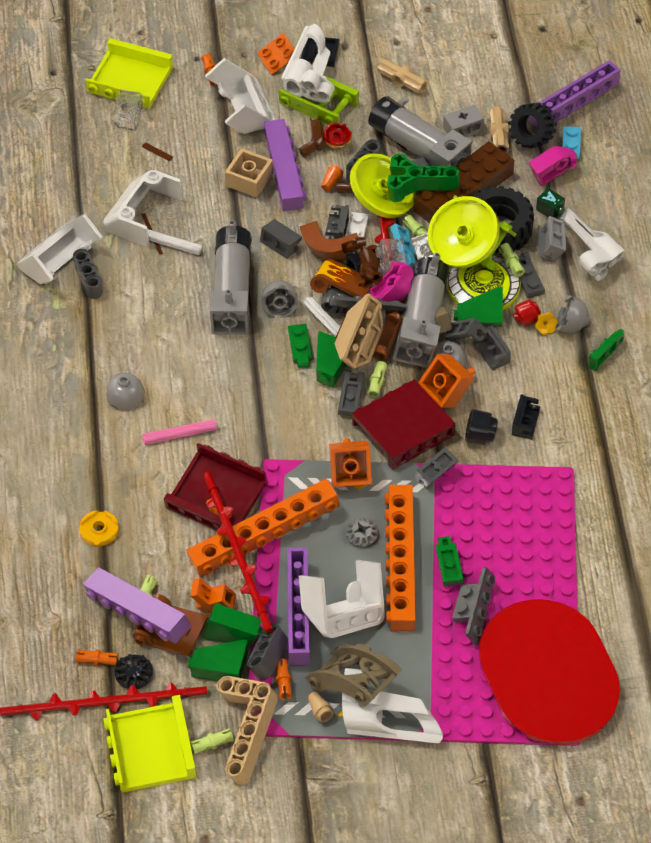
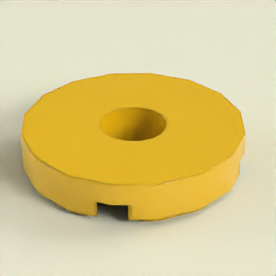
M97 510L86 514L81 519L79 527L80 536L83 541L96 547L112 543L119 532L117 519L108 511L98 512ZM98 525L104 527L100 531L94 530V528Z

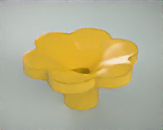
M551 312L540 314L535 327L542 335L554 333L558 320Z

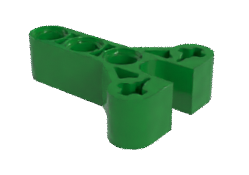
M401 153L395 154L391 158V175H388L387 186L389 199L392 202H400L405 196L418 190L452 191L460 187L459 169L457 167L418 166Z

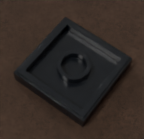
M325 37V47L330 51V57L326 65L328 67L335 66L340 39ZM308 38L303 48L301 59L308 61L312 65L318 53V46L314 39Z

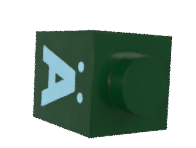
M547 188L537 198L536 210L547 217L556 218L561 216L565 210V198Z

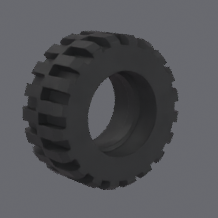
M493 186L487 190L482 189L479 191V194L476 193L472 196L485 201L497 216H503L512 220L508 224L512 226L511 230L516 233V236L514 237L507 232L494 253L502 255L499 248L504 243H508L513 252H515V249L519 250L528 243L533 232L534 209L526 196L523 197L521 192H515L510 187L506 189L504 186H499V188H494Z

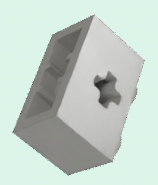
M472 105L444 115L443 128L447 134L453 129L466 137L484 131V117L476 105Z

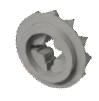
M364 517L362 520L355 518L354 522L349 523L346 529V536L356 546H368L377 539V525H374L372 520H365ZM359 528L365 530V536L359 532Z

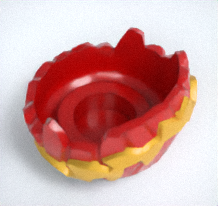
M332 123L326 127L324 138L329 147L334 149L342 148L350 143L352 132L346 127V124Z

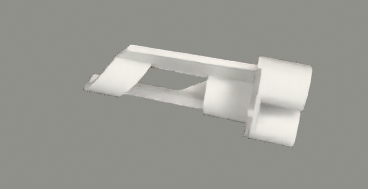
M313 24L304 28L281 79L284 81L283 87L285 91L298 97L304 96L310 100L326 103L330 100L335 87L326 79V76H323L330 57V51L325 47V36L318 25ZM308 38L314 39L318 46V53L312 65L306 60L299 59Z
M569 207L559 217L560 220L565 221V225L568 228H572L590 249L579 257V265L596 281L602 280L608 273L607 267L611 268L618 261L622 260L621 258L626 251L609 234L592 230ZM575 219H577L594 237H592Z
M345 668L344 675L362 672L361 669ZM342 692L343 719L347 734L440 743L443 739V732L430 711L427 710L422 699L380 692L366 707H363L352 697ZM383 710L413 713L419 720L424 732L390 729L382 725Z

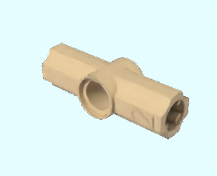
M383 58L377 67V72L389 77L397 87L402 88L405 86L418 94H422L428 85L427 80L415 75L407 65L400 67Z
M494 107L489 113L490 139H492L496 147L507 153L509 152L508 123H506L505 110L501 107Z

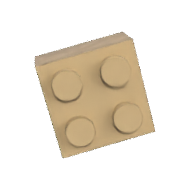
M241 148L225 171L226 187L257 198L273 175V160Z

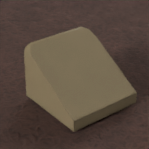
M443 306L439 307L435 320L436 324L441 326L440 333L451 330L452 324L446 309Z

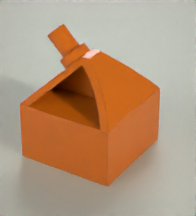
M437 354L418 383L441 408H455L475 379L472 375L476 371L473 367L466 370L450 354Z
M345 438L343 443L329 444L331 483L333 487L372 484L370 446L368 441L350 442L349 438Z

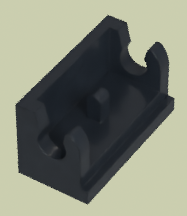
M523 394L520 395L512 424V436L532 440L540 406L532 405L531 403L538 404V399L527 397Z

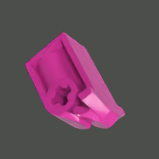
M554 146L531 160L529 165L533 176L543 186L571 167L574 170L577 169V154L567 147Z
M404 262L391 263L392 269L382 277L381 282L376 283L369 290L374 298H379L386 302L401 301L409 293L411 281L414 277L412 267Z

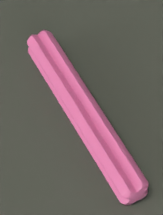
M213 419L142 434V440L147 445L217 430V422Z

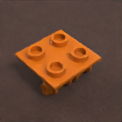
M283 32L258 51L257 55L270 74L273 75L288 64L295 48Z

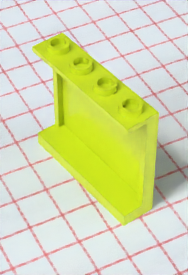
M110 38L107 42L108 51L91 79H85L86 91L150 109L174 67L173 55Z
M180 695L172 696L173 703L114 715H110L109 709H106L107 718H103L105 731L110 730L111 736L106 737L108 748H113L114 751L110 758L112 767H117V773L113 774L115 785H120L121 793L196 778V770Z

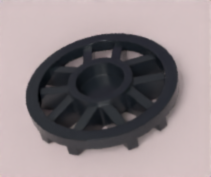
M128 654L124 658L121 657L114 669L115 678L118 684L126 689H129L131 686L129 685L130 680H134L135 688L140 689L151 681L153 667L150 660L144 655ZM130 659L131 664L128 665L126 661ZM120 679H126V683L122 682ZM138 679L141 680V681H144V682H142L141 684H138V685H137V680H138Z

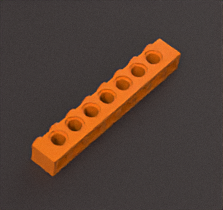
M326 478L232 526L237 537L247 538L246 542L240 547L243 555L245 556L249 552L265 546L266 543L300 528L303 524L316 520L319 516L335 510L340 506L338 495ZM216 534L186 549L189 561L199 577L208 575L221 566L228 565L235 555L232 547H229L231 544L227 535Z
M389 485V493H385V504H389V509H385V521H389V526H385V537H389V542H385V554H389V559H386V571H390V576H386V588H390V593H386V606H390V611H386V623H390V631H415L413 485Z

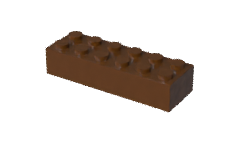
M488 141L455 166L459 169L460 187L452 191H421L414 197V212L430 223L436 211L446 202L452 200L454 195L457 197H472L476 193L479 194V191L482 189L487 190L493 186L496 188L514 174L515 160Z

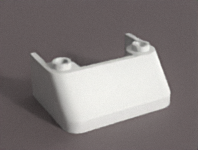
M223 58L205 75L207 79L217 84L218 92L222 97H227L231 100L235 112L225 120V123L234 128L238 133L247 134L264 129L265 121L276 120L259 81L249 72Z
M156 170L148 171L130 183L104 218V229L109 233L148 248L147 226L133 221L136 216L135 209L149 190L181 201V180Z
M83 214L58 228L20 259L16 265L37 283L47 285L54 279V272L73 257L75 250L86 249L88 251L92 248L91 244L103 236L87 215Z
M362 560L355 561L357 581L351 582L346 589L347 600L326 605L324 578L299 576L302 611L324 637L335 638L376 626L383 622L385 609L381 563Z

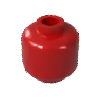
M527 299L514 307L515 313L512 315L517 324L521 323L523 326H528L538 321L541 311L536 301L532 302V300Z

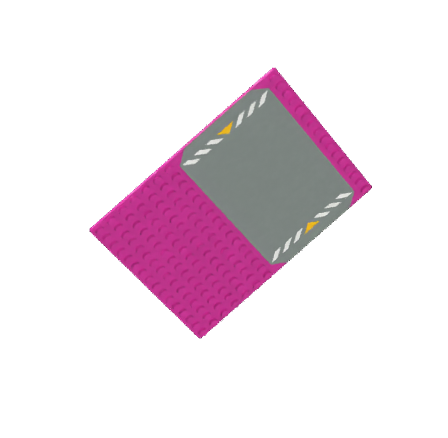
M264 460L263 470L266 472L268 482L261 492L260 512L326 478L332 486L330 461ZM371 462L372 484L333 487L338 495L339 507L258 548L255 585L260 596H269L270 601L264 606L265 610L268 611L267 615L270 622L277 623L287 637V548H307L308 576L324 578L326 605L347 600L346 589L351 582L357 581L355 561L362 560L381 563L385 617L381 624L335 638L324 637L309 619V665H289L288 643L280 657L281 666H283L282 658L288 660L289 674L292 677V682L290 683L292 698L287 700L286 693H284L285 700L279 698L278 684H276L275 680L277 676L276 668L268 679L260 681L268 683L278 695V702L265 737L412 741L347 734L343 719L342 692L327 689L318 692L333 707L334 714L327 722L322 723L315 719L307 698L309 694L317 692V690L309 685L305 677L311 672L319 670L333 657L330 653L339 645L349 643L355 646L358 643L371 647L372 652L377 655L384 654L402 669L381 692L422 699L427 710L434 716L443 732V739L440 742L554 745V743L532 740L518 729H514L506 721L480 666V640L479 644L474 645L465 635L468 622L455 623L452 617L461 585L479 583L483 567H487L495 576V585L491 593V601L488 605L482 634L489 621L498 612L517 602L544 599L560 602L577 610L573 468L456 464L426 489L422 480L418 482L415 479L416 470L425 463H404L392 470L388 466V462ZM389 485H413L415 631H390V623H386V611H390V606H386V593H390V588H386V576H390V571H386V559H389V554H385V542H389V537H385V526H389V521H385V509H389V504H385V493H389ZM364 517L365 520H372V523L377 525L378 536L368 546H356L348 540L346 529L349 523L354 522L355 518L362 520ZM359 528V532L365 536V530ZM450 536L451 543H456L463 584L443 586L435 545H438L439 537ZM254 605V608H253V616L258 617V616H257V613H258V612H257L256 607H255V605ZM256 638L253 645H251V653L258 641V638ZM351 665L345 668L360 669V665ZM249 668V680L259 681ZM340 668L342 675H344L345 668ZM382 678L377 681L381 685L386 679ZM369 681L370 689L376 690L377 688ZM383 710L382 725L390 729L424 732L419 720L413 713ZM581 742L563 746H578Z

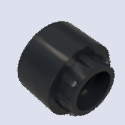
M472 409L467 422L465 441L485 445L486 442H493L497 431L498 419L492 417L490 412Z

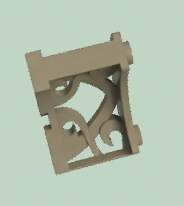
M345 643L336 647L330 653L333 657L319 670L308 674L305 679L317 692L327 689L337 690L347 694L357 703L366 707L402 669L384 654L377 655L372 652L371 647L358 643L355 646ZM360 665L362 673L342 675L340 668ZM385 678L386 680L379 685L377 680ZM369 681L377 688L372 694L370 693Z

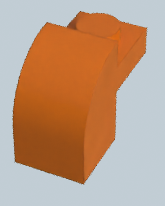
M201 578L193 579L190 597L197 602L196 608L198 610L211 614L215 603L234 609L236 593L225 584L211 587Z

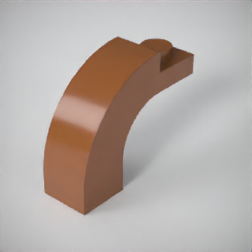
M317 221L300 226L302 237L311 252L323 260L343 261L346 260V253L360 249L354 248L352 242L353 239L359 237L357 232L338 239H328L323 236Z

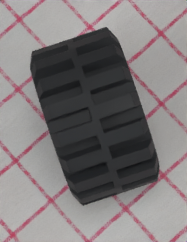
M538 102L521 105L514 110V114L510 116L512 120L508 122V125H511V128L508 130L512 132L511 138L516 139L515 143L517 145L521 144V147L534 148L549 143L548 140H552L554 137L552 134L556 133L554 126H557V122H554L555 115L551 114L553 111L546 109L547 105H541ZM530 115L535 117L539 124L536 135L531 134L527 129V119Z

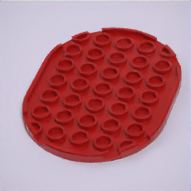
M532 599L517 602L504 608L489 621L480 640V666L502 715L514 729H518L532 740L554 743V745L579 743L595 736L604 729L616 712L620 696V684L615 667L596 629L584 615L560 602Z

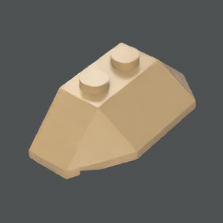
M366 294L347 312L335 341V347L340 360L352 369L370 362L383 330L382 303L371 294Z

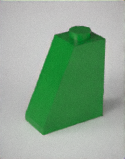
M503 287L494 288L459 303L457 310H454V321L475 318L485 327L492 325L493 327H502Z
M319 331L316 366L317 381L334 388L347 364L340 360L336 350L335 341L337 337Z
M215 603L202 638L222 642L246 639L248 640V645H253L255 639H259L263 627L260 626L261 620L259 617Z
M242 639L195 649L193 657L190 656L188 660V669L191 671V677L217 682L224 676L241 678L248 654V640Z

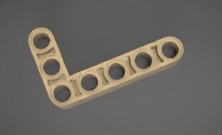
M224 676L218 681L217 690L229 702L248 705L225 769L226 773L236 784L243 785L249 781L278 702V695L268 683Z

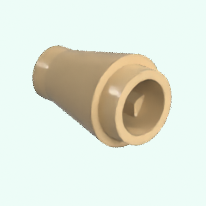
M318 692L309 694L307 699L310 702L315 719L322 723L329 721L334 714L333 707Z

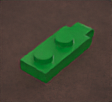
M306 324L288 326V335L293 362H297L298 368L309 367V361L312 360L307 326Z
M623 329L615 331L608 339L605 338L601 342L600 347L590 353L589 368L596 371L619 347V344L624 340L625 331Z
M450 536L439 537L438 545H435L443 586L463 584L456 543H451Z

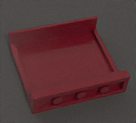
M415 379L404 383L394 391H389L383 397L373 400L370 404L358 408L352 413V425H359L388 457V466L392 470L455 435L456 423Z
M197 443V453L172 494L167 493L163 499L165 507L214 530H218L222 525L219 515L210 512L206 505V501L212 497L208 492V486L203 474L210 472L215 485L218 487V493L224 507L228 506L234 509L229 518L231 525L234 526L246 519L268 482L266 472L260 467L248 465L241 459L236 460L225 452L215 451L209 445Z

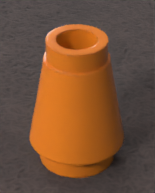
M337 165L328 167L321 188L330 192L337 182L343 178V170Z

